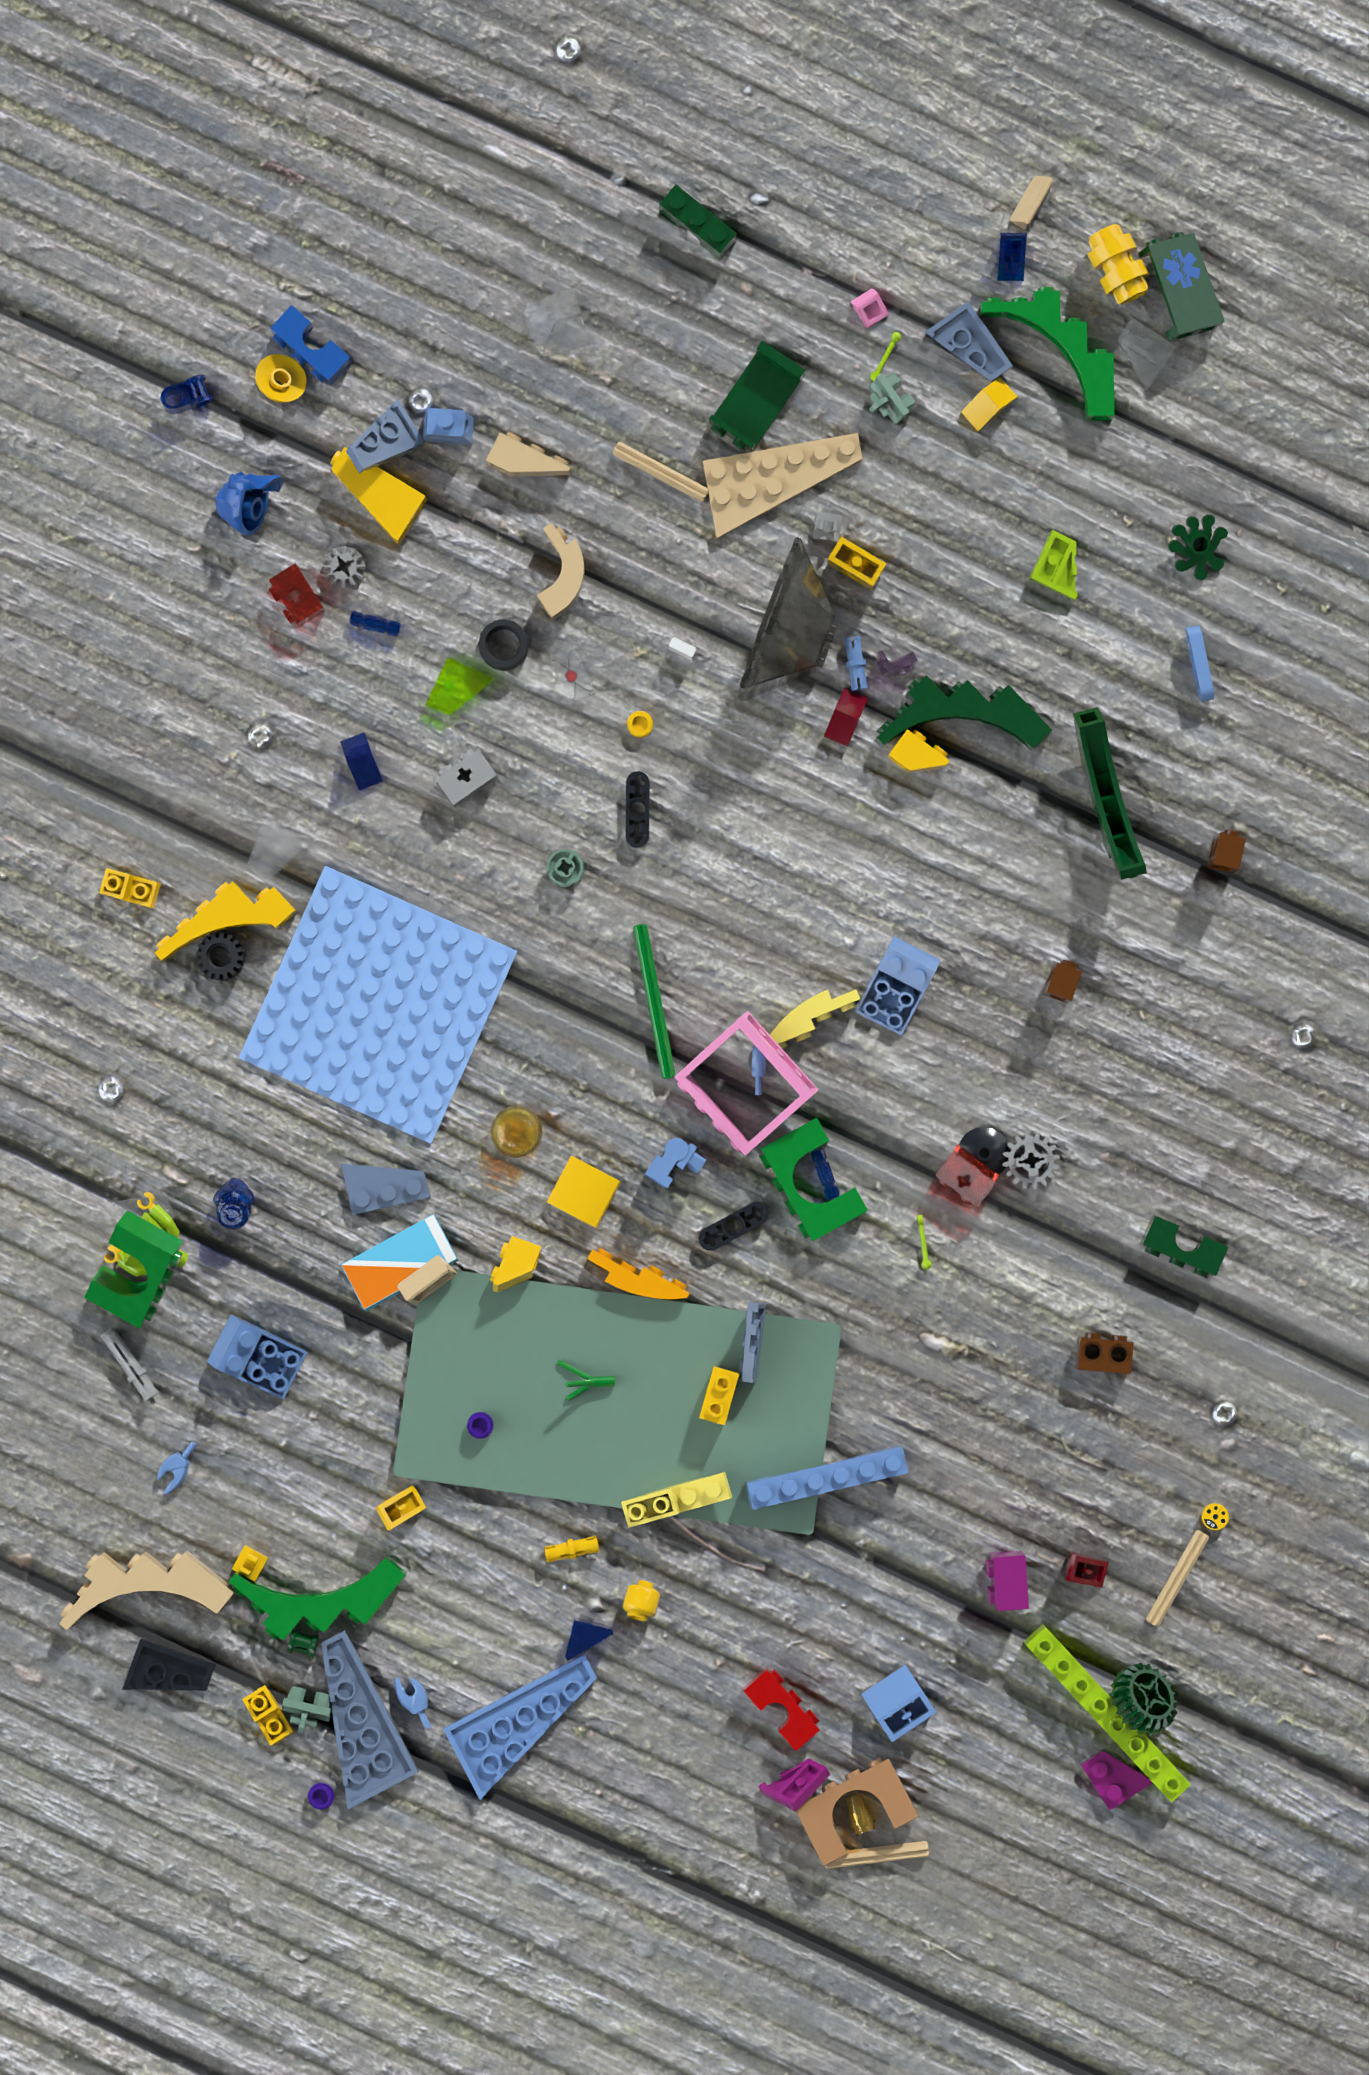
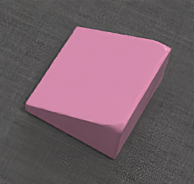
M874 289L868 290L851 301L853 308L866 328L889 315L880 295Z

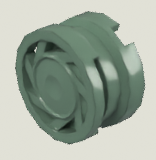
M560 849L549 857L547 873L556 885L564 888L572 887L583 878L584 863L576 852L569 849Z

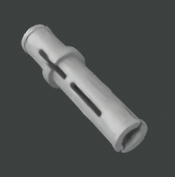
M115 1327L100 1336L101 1339L104 1340L115 1359L128 1375V1382L135 1385L144 1401L146 1402L157 1395L159 1391L146 1375V1368L140 1366L116 1332ZM115 1344L118 1345V1347L120 1348V1350L122 1351V1353L125 1355V1357H126L127 1360H128V1363H127V1361L125 1360V1358L123 1357V1355L120 1353V1351L118 1350V1348L116 1347ZM131 1366L134 1368V1370L136 1371L137 1375H138V1376L140 1377V1379L143 1381L144 1385L140 1382V1380L138 1379L137 1375H136V1374L134 1373V1371L131 1369Z

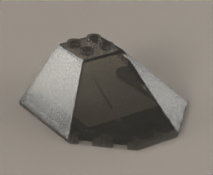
M795 537L792 548L788 553L783 571L780 572L759 627L755 645L751 650L739 685L738 699L742 702L814 674L817 667L823 668L829 651L825 649V645L827 642L832 644L838 625L834 624V612L804 544L799 537Z

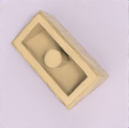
M1047 176L1033 177L1010 217V222L1024 230L1028 229L1052 187L1053 178Z
M436 1255L400 1282L397 1287L406 1301L417 1305L456 1276L457 1272L441 1256Z

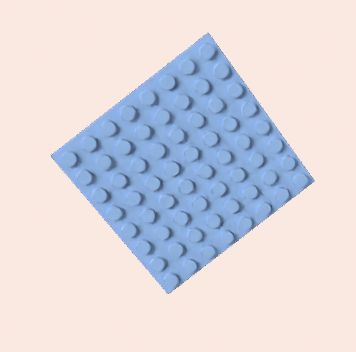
M325 866L239 1058L432 1144L518 951Z

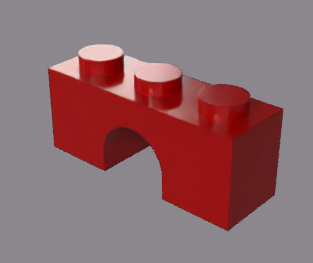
M766 1667L743 1687V1692L760 1711L771 1703H780L787 1708L788 1717L778 1727V1731L793 1749L797 1751L820 1731L817 1725L820 1720L810 1709L806 1712L801 1707L802 1699L793 1689L789 1692L782 1685L785 1680L775 1669L770 1671Z

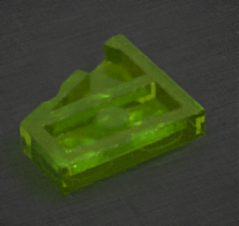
M447 657L425 705L450 717L461 706L473 699L481 690L492 684L494 678Z

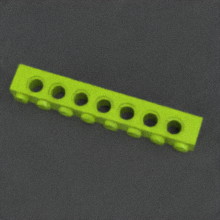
M1044 1624L1024 1641L1026 1646L1171 1803L1191 1785L1145 1734H1138L1136 1729H1129L1128 1723H1122L1123 1718L1121 1715H1115L1117 1707L1111 1705L1113 1699Z

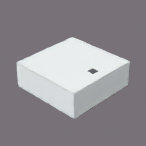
M675 637L672 638L669 650L692 661L696 655V648Z

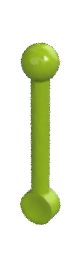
M894 332L891 335L892 340L876 371H873L870 375L871 381L874 382L875 378L880 375L896 342L901 340L899 332Z
M917 1215L923 1255L921 1266L923 1269L928 1270L931 1268L932 1263L928 1260L923 1216Z

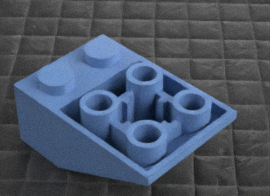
M893 936L855 1012L902 1036L941 960Z
M231 1314L207 1362L221 1372L284 1399L307 1351Z

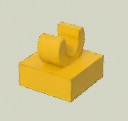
M245 1545L232 1570L255 1582L269 1557Z

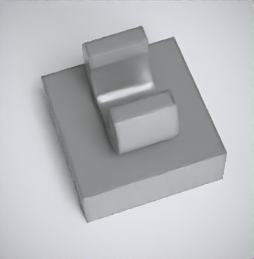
M817 512L813 540L838 543L843 516Z

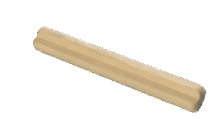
M618 442L614 447V456L700 502H703L708 495V488L624 443Z
M1200 1530L1195 1531L1146 1617L1149 1623L1157 1627L1161 1624L1209 1540L1207 1534Z
M926 1841L847 1850V1855L825 1867L831 1869L928 1857L929 1847Z

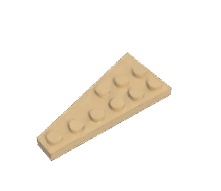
M858 433L704 460L703 467L716 539L862 461Z

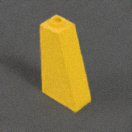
M344 447L342 452L337 451L330 462L333 474L388 535L400 545L426 503V496L377 466L359 474L346 452L348 448Z

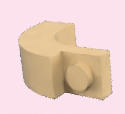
M550 523L543 528V531L559 554L562 561V569L557 581L538 594L537 597L553 621L566 612L578 598L584 582L585 568L582 552L576 539L566 544L565 541L568 538L560 526L555 528Z

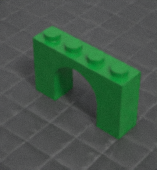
M817 1118L761 1148L763 1154L759 1155L766 1170L770 1167L772 1168L776 1176L772 1178V1181L778 1192L784 1191L789 1200L785 1204L792 1216L798 1215L801 1224L797 1226L805 1239L810 1237L811 1241L822 1237L868 1211L856 1187L825 1203L809 1202L801 1197L795 1189L793 1171L798 1160L829 1141Z
M127 1210L116 1224L108 1243L137 1259L145 1268L148 1281L135 1282L102 1266L92 1279L84 1298L140 1329L145 1320L149 1322L152 1320L158 1309L154 1304H158L165 1294L166 1290L162 1287L169 1283L174 1274V1271L170 1269L178 1264L183 1254L179 1252L183 1241Z

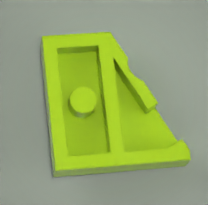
M1054 530L1050 531L1029 579L1071 600H1076V541Z

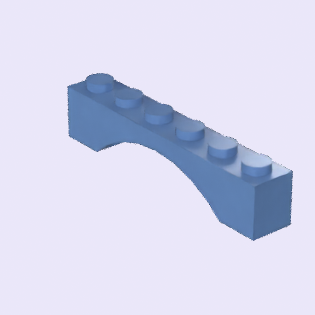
M894 1446L825 1465L746 1481L745 1486L750 1508L755 1510L908 1473L903 1447Z

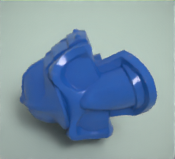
M243 472L235 475L231 474L228 479L229 481L219 489L215 497L216 510L221 518L227 521L237 532L243 534V536L255 533L264 521L268 507L269 492H279L283 486V478L280 475L258 476L251 473L245 475Z

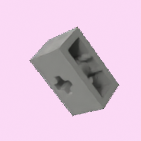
M472 749L459 757L461 762L454 767L449 764L438 772L439 777L435 780L454 807L498 778L479 749L475 752ZM463 770L466 773L472 772L469 775L471 780L467 783L465 780L459 782L461 778L460 772Z

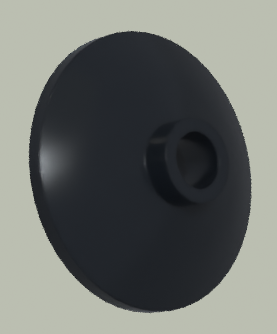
M979 1127L970 1130L962 1137L957 1149V1158L966 1174L975 1179L988 1180L995 1178L1005 1170L1006 1167L1002 1166V1163L1007 1162L1008 1158L1002 1154L1003 1152H1010V1148H1008V1142L1000 1132L988 1127ZM982 1148H986L989 1151V1156L985 1159L979 1155Z

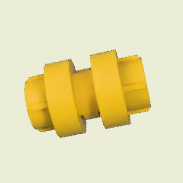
M1113 224L1089 237L1088 243L1092 251L1088 253V257L1094 270L1103 268L1105 276L1100 280V283L1107 296L1114 295L1117 304L1124 305L1148 292L1149 286L1145 279L1150 274L1143 259L1134 261L1131 255L1137 250V247L1130 233L1123 234L1120 226Z

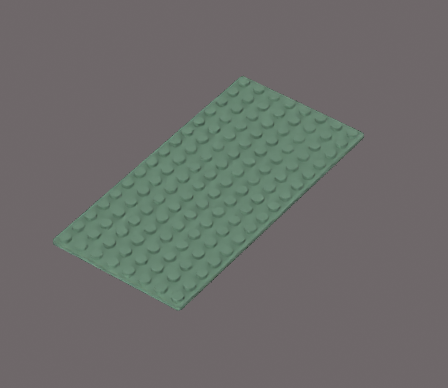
M455 1270L457 1272L456 1276L417 1304L393 1470L395 1476L622 1508V1501L701 1477L704 1478L725 1472L732 1493L731 1499L684 1511L673 1516L806 1535L813 1533L818 1495L753 1510L750 1508L745 1482L823 1465L842 1330L839 1324L765 1314L757 1382H743L742 1375H739L726 1423L721 1425L700 1419L699 1415L713 1365L739 1372L740 1361L744 1359L742 1342L744 1333H746L747 1311L529 1280L497 1293L493 1291V1282L490 1281L491 1275ZM561 1360L592 1377L615 1376V1386L592 1387L567 1401L566 1396L582 1386L566 1387V1382L585 1379L559 1366L557 1361ZM477 1412L487 1413L494 1423L492 1433L483 1439L474 1438L467 1429L468 1419Z

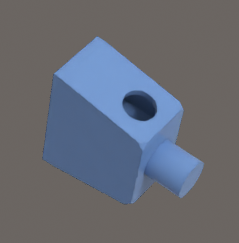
M428 408L424 414L423 440L424 442L472 445L474 418L464 410Z

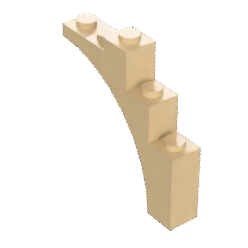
M188 1551L183 1555L179 1553L175 1555L168 1564L171 1570H168L147 1552H144L141 1556L136 1553L127 1564V1567L130 1568L129 1571L104 1552L99 1557L95 1554L85 1567L89 1570L84 1576L92 1581V1583L86 1582L77 1593L80 1598L74 1605L69 1603L60 1614L63 1619L59 1624L68 1630L87 1611L99 1603L118 1595L136 1591H163L179 1594L201 1603L216 1614L221 1611L234 1592L231 1590L232 1586Z

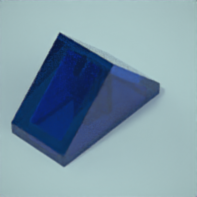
M1000 233L997 241V281H1024L1027 233Z
M365 732L340 741L347 764L359 791L384 782Z
M575 1617L565 1658L567 1661L571 1660L613 1635L614 1630L611 1626Z

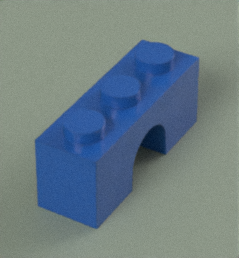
M291 305L271 326L270 329L274 334L272 339L283 349L286 346L294 352L291 356L302 366L305 363L313 369L311 374L322 384L324 381H327L332 385L352 363L351 358L332 340L321 349L313 350L305 345V338L313 328L312 323Z

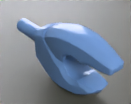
M753 1045L751 1070L752 1076L755 1077V1095H762V1077H766V1057Z
M192 1441L182 1455L178 1452L172 1454L161 1464L157 1475L158 1480L167 1471L174 1473V1479L170 1481L169 1486L164 1491L165 1495L173 1492L185 1480L190 1464L187 1458L197 1446L195 1442Z
M396 1677L394 1685L400 1703L413 1715L418 1713L425 1729L431 1727L424 1713V1709L428 1707V1698L424 1687L415 1678H411L415 1693L408 1695L400 1679Z

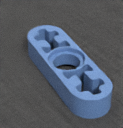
M1199 625L1186 627V641L1200 702L1214 700V689L1201 628Z

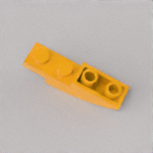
M599 1248L598 1251L592 1249L587 1258L610 1272L605 1282L627 1292L658 1299L687 1298L690 1294L686 1291V1284L675 1278L672 1282L662 1277L665 1272L653 1265H650L649 1269L643 1267L640 1274L637 1275L634 1273L635 1267L625 1261H622L621 1264L611 1260L613 1255L602 1248Z

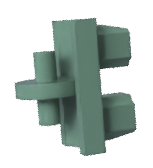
M882 373L868 386L872 391L869 397L874 402L869 410L872 414L880 411L884 418L889 416L896 425L906 417L916 402L908 393L902 397L898 396L895 390L901 386V381L896 373L884 376Z
M292 1686L288 1697L283 1700L282 1711L301 1715V1717L291 1715L290 1722L299 1724L298 1732L304 1733L306 1726L316 1728L317 1720L309 1719L308 1717L329 1722L331 1716L329 1694L316 1692L314 1703L309 1704L303 1702L306 1690Z

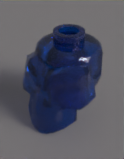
M231 1178L213 1197L218 1222L227 1229L235 1230L242 1228L251 1215V1204L255 1197L241 1179Z

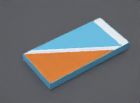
M432 1214L341 1264L364 1311L367 1312L401 1293L397 1285L436 1255L441 1256L449 1265L459 1260L436 1216Z

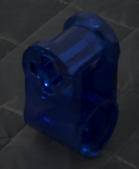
M196 375L183 382L166 387L160 396L165 411L174 415L211 403L214 399L212 395H209L204 382L206 380L205 375ZM196 387L199 389L200 396L197 394ZM171 395H178L180 402L177 405L171 406L166 403L167 398Z

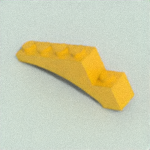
M233 881L230 884L225 882L215 891L217 896L210 902L205 900L196 908L197 914L191 920L185 918L176 927L178 932L171 938L167 935L156 945L159 949L155 954L161 961L165 962L192 942L229 928L248 925H272L279 929L297 911L275 887L270 890L267 887L256 896L258 901L254 904Z

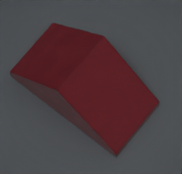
M844 688L824 737L848 747L868 698Z
M1069 1551L1062 1577L1069 1582L1102 1588L1109 1562Z

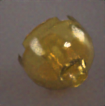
M517 1105L507 1107L496 1115L492 1121L490 1134L491 1141L499 1152L508 1157L521 1158L530 1155L541 1144L543 1130L542 1123L537 1114L529 1108Z

